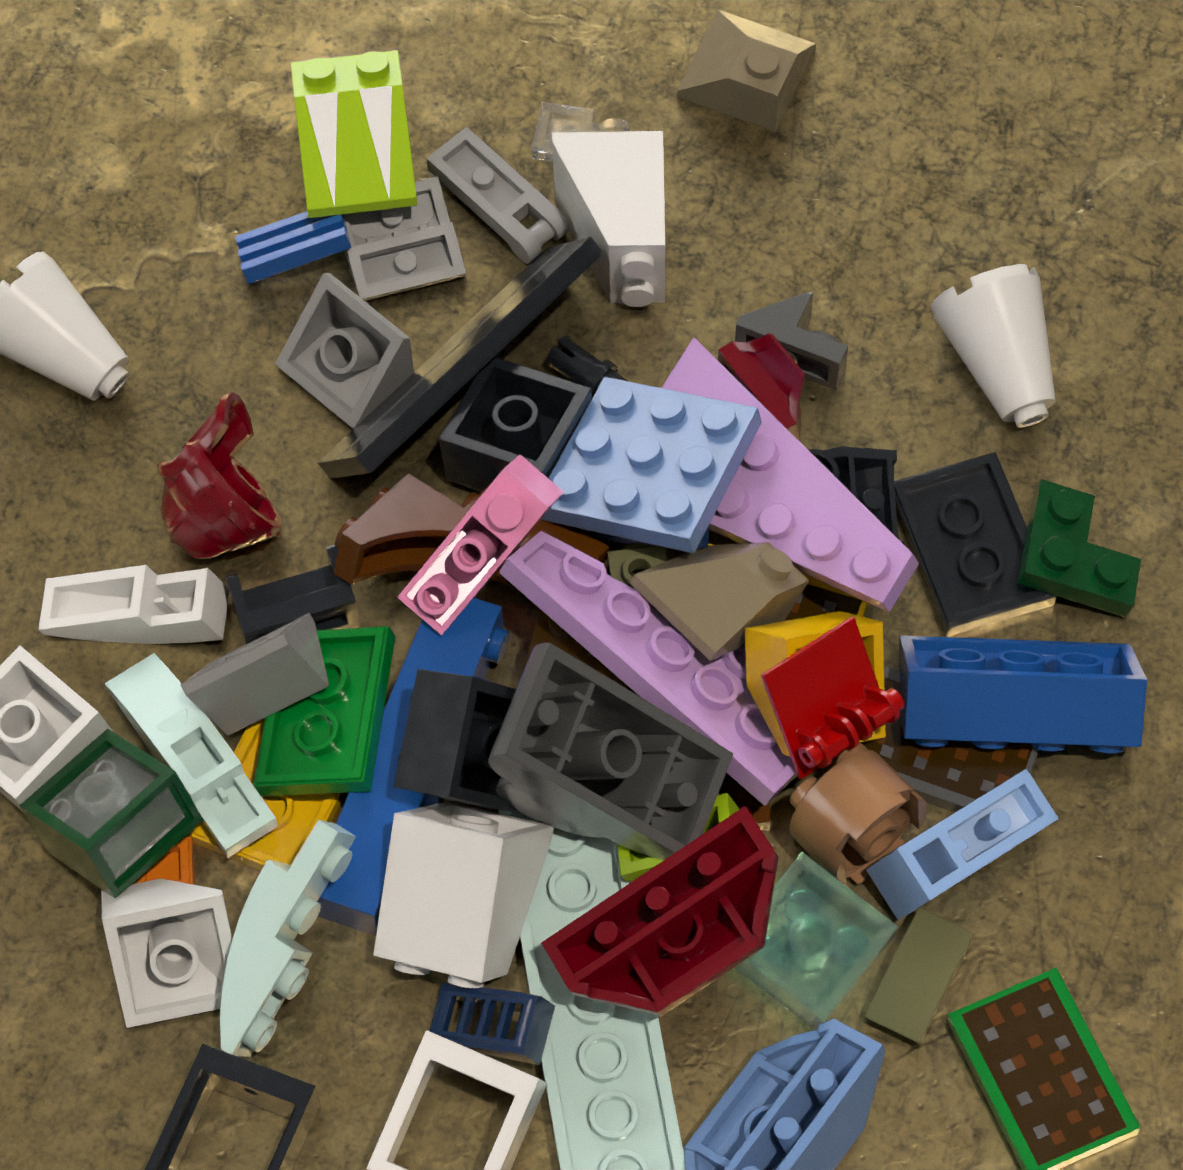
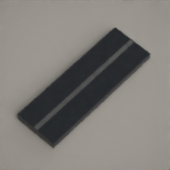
M590 236L546 248L317 464L329 478L372 473L601 256L600 253L603 251Z

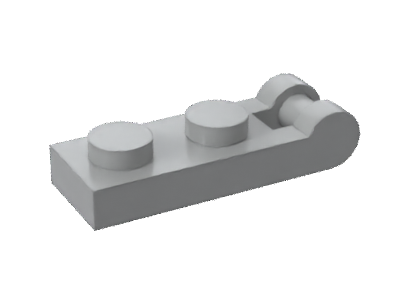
M465 127L427 157L428 171L435 177L438 176L440 182L509 244L514 254L524 263L528 264L542 253L541 246L550 239L557 241L569 232V223L560 210L468 127ZM529 214L537 222L529 229H526L519 221Z

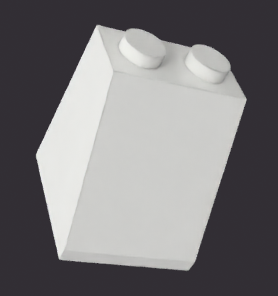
M663 131L552 133L555 202L560 212L567 219L575 239L579 240L591 236L603 251L600 253L601 256L590 267L609 302L624 303L633 307H642L651 303H665Z
M443 802L394 813L373 956L395 961L394 969L404 973L425 975L429 974L430 970L449 974L448 982L450 984L465 988L484 987V982L507 975L552 840L554 826L451 802Z

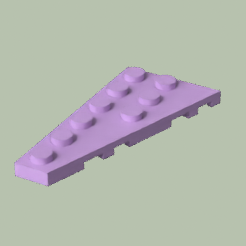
M693 337L661 388L758 407L762 420L751 445L709 524V530L740 544L769 542L775 549L785 553L791 559L793 566L800 572L890 612L919 565L913 553Z
M543 531L536 534L506 559L499 573L635 693L731 751L733 756L726 773L764 806L797 776L791 757L782 754L747 687L745 646L710 661L636 589L607 575L604 563Z

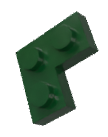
M1041 479L1033 492L1017 584L1127 617L1135 603L1141 559L1087 542L1094 495Z

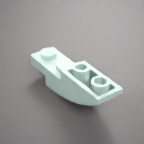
M153 653L106 682L105 686L154 758L176 771L202 816V822L226 857L229 858L278 827L276 817L245 775L241 762L210 719L185 695L180 686V681Z
M318 820L291 866L287 863L267 859L257 877L239 917L226 963L220 1009L221 1050L235 1056L251 1057L254 1051H261L276 1031L277 1021L274 1020V1017L285 999L290 1000L295 997L306 982L309 969L305 966L313 952L294 941L297 934H304L313 925L321 909V904L317 902L329 881L335 882L342 876L352 859V851L349 848L356 836L338 824Z

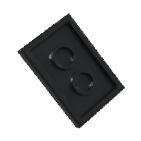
M996 452L894 481L897 516L910 549L919 562L918 569L946 637L1054 606L1055 595L1017 584L1027 526Z

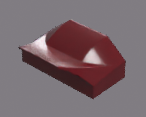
M768 333L749 342L731 341L718 349V361L800 441L802 417L800 398L805 374L772 333Z

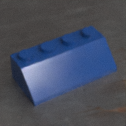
M899 635L900 695L904 701V708L901 710V726L904 738L913 739L918 745L942 747L947 745L949 740L972 741L973 745L980 748L1001 749L1007 746V742L1031 743L1032 747L1043 751H1060L1066 748V744L1089 745L1092 750L1102 753H1120L1125 750V747H1142L1147 678L1131 644Z

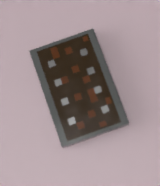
M884 666L885 691L893 688L900 694V671ZM901 710L899 711L900 716L898 720L885 724L886 737L859 742L868 750L877 752L927 803L953 812L959 811L1026 768L1031 774L1039 749L1032 747L1031 743L1007 742V746L1001 749L980 748L973 745L972 741L949 740V743L942 747L921 746L916 744L913 739L904 738L901 726Z

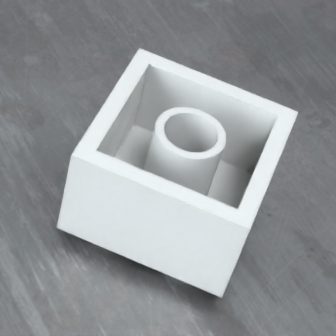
M21 646L0 665V792L22 811L19 806L107 728L111 731L113 730L96 709Z

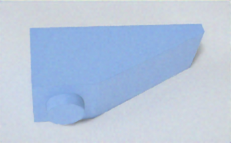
M1026 768L867 868L866 871L896 918L900 920L1059 818Z

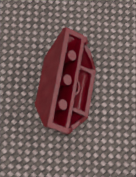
M744 806L541 942L568 990L573 995L663 1016L765 947L779 857L749 810Z

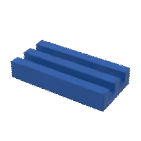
M305 211L235 236L239 247L238 254L242 262L240 263L241 269L248 284L352 248L344 214L308 218V212Z

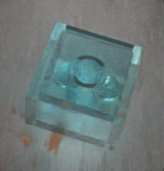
M801 852L774 886L765 947L734 968L813 1030L819 1029V1024L829 1021L890 945L898 930V926Z

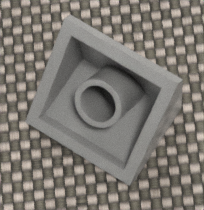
M323 273L275 362V365L353 429L414 373L410 338L331 273Z
M308 613L209 662L180 685L185 695L225 734L230 735L328 687L329 682L316 625L311 614Z

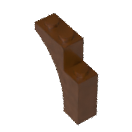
M408 473L393 488H383L363 515L358 519L354 517L348 519L341 527L335 539V547L338 548L334 574L353 585L368 578L387 573L420 570L490 484L479 495L475 492L471 493L462 505H459ZM541 520L514 551L516 552L540 531L604 564L609 546L577 527ZM502 566L491 578L493 581L517 589L499 573Z

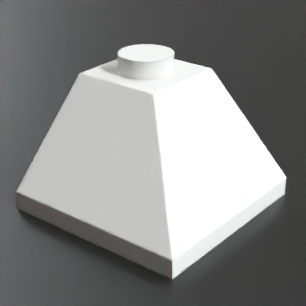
M166 879L132 884L117 898L101 890L102 922L126 1028L221 1009L222 985L228 953L232 943V934L222 890Z

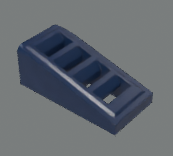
M442 983L429 1031L481 1054L540 1065L555 1005L542 996L483 987L465 988L450 983ZM456 1000L463 1001L456 1031H448ZM475 1004L482 1005L475 1034H468ZM500 1008L501 1011L494 1037H489L487 1035L494 1009ZM516 1011L520 1012L514 1038L511 1040L507 1039L513 1013Z

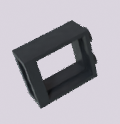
M202 1043L145 1170L178 1169L213 1090L289 1118V1122L267 1170H293L321 1106L316 1086Z

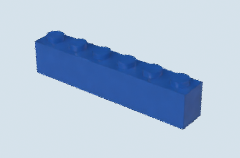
M474 598L442 635L422 619L384 709L371 792H349L336 824L356 836L349 848L352 851V859L342 876L335 882L329 881L317 902L321 904L318 917L376 936L394 813L443 803L445 800L394 788L398 757L402 748L417 669L472 676L486 680L485 676L491 662L497 664L501 662L509 641L510 632L505 630L503 626L502 606Z

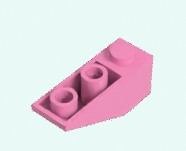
M518 455L499 473L397 598L442 635L500 569L506 559L525 540L564 491L523 456Z

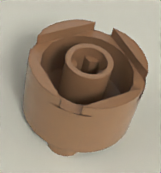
M859 743L852 750H844L837 759L835 766L819 780L812 777L797 787L790 798V803L796 810L792 816L789 830L791 836L840 886L847 887L846 878L849 877L858 885L871 879L866 871L867 868L906 843L901 836L910 823L918 830L920 829L927 814V803L877 752L868 750L862 743Z

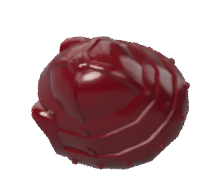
M235 392L227 393L221 397L219 404L215 407V411L192 438L185 443L181 453L175 459L157 464L158 474L163 477L165 483L161 514L170 536L169 540L171 543L182 547L195 559L213 558L224 552L245 548L258 541L263 542L280 534L282 519L275 506L267 497V493L255 476L234 457L254 436L251 418L246 406Z

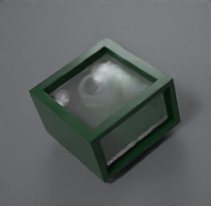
M108 728L19 805L48 853L115 899L203 820L176 771Z

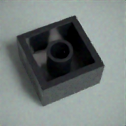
M493 357L479 371L439 438L446 480L483 491L518 455L523 456L549 478L592 400L591 388Z
M417 669L402 748L398 757L394 788L466 805L523 814L498 796L496 788L501 776L488 763V758L516 689L472 676Z

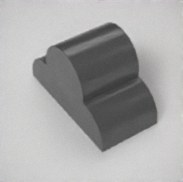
M542 643L534 646L488 758V763L501 776L496 788L498 796L508 805L526 816L569 833L588 837H606L633 851L665 860L703 834L733 753L552 643Z

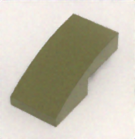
M919 907L864 1017L919 1044L922 1043L947 988H950L975 933Z

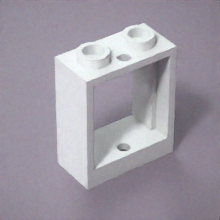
M426 1030L366 1169L408 1170L393 1162L437 1062L515 1096L484 1167V1170H511L547 1083Z

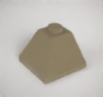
M717 10L677 90V97L776 132L814 54L816 43Z
M769 542L709 545L706 548H697L695 553H685L635 574L630 584L702 654L712 661L745 646V628L784 621L809 580L793 566L791 559L785 553L775 549Z

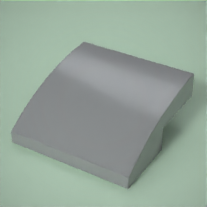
M438 176L415 182L418 206L344 214L352 247L345 250L357 295L364 301L466 276L453 222H450Z

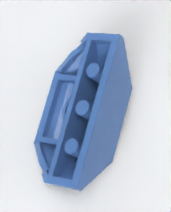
M833 1018L819 1024V1029L794 1035L757 1051L684 1146L685 1170H835L865 1129L886 1052L883 1044Z

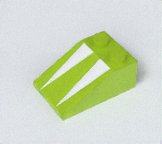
M398 50L386 52L372 51L360 55L314 58L308 61L291 62L308 218L418 206Z

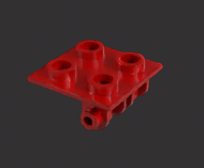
M855 617L846 619L761 674L791 760L800 779H803L819 767H827L832 763L834 757L846 749L852 750L856 748L860 740H868L872 737L873 732L884 724L893 723L898 720L900 716L899 711L904 708L903 698L895 689L890 688L885 691L879 688Z

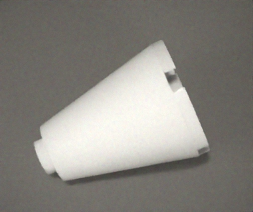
M45 252L32 254L16 266L24 273L12 284H8L4 279L0 282V354L91 400H96L102 395L108 399L113 397L123 387L130 375L125 370L129 358L56 262Z
M1027 264L1004 266L971 277L970 280L973 287L958 296L954 286L944 291L933 300L931 305L934 318L1004 422L1015 421L1018 428L1031 426L1046 419L1049 416L1047 409L1054 405L1056 399L1041 282L1036 268L1033 267L1029 271Z

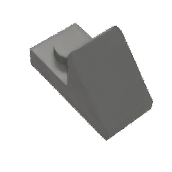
M806 292L740 315L736 323V342H749L772 333L805 374L804 379L836 391L838 390L846 372L848 345L840 343L835 337L826 332L806 330L812 314V292Z

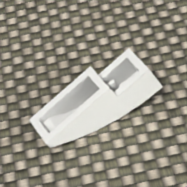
M147 565L47 578L38 630L44 635L63 638L138 644L193 643L223 640L229 588L208 568L157 575Z

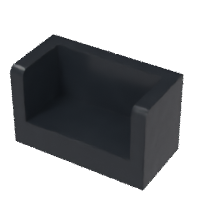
M335 544L326 547L328 566L242 591L237 573L226 576L231 600L245 644L308 613L311 614L315 622L316 630L346 629L360 626L357 604L351 585L334 574L338 548L335 547Z

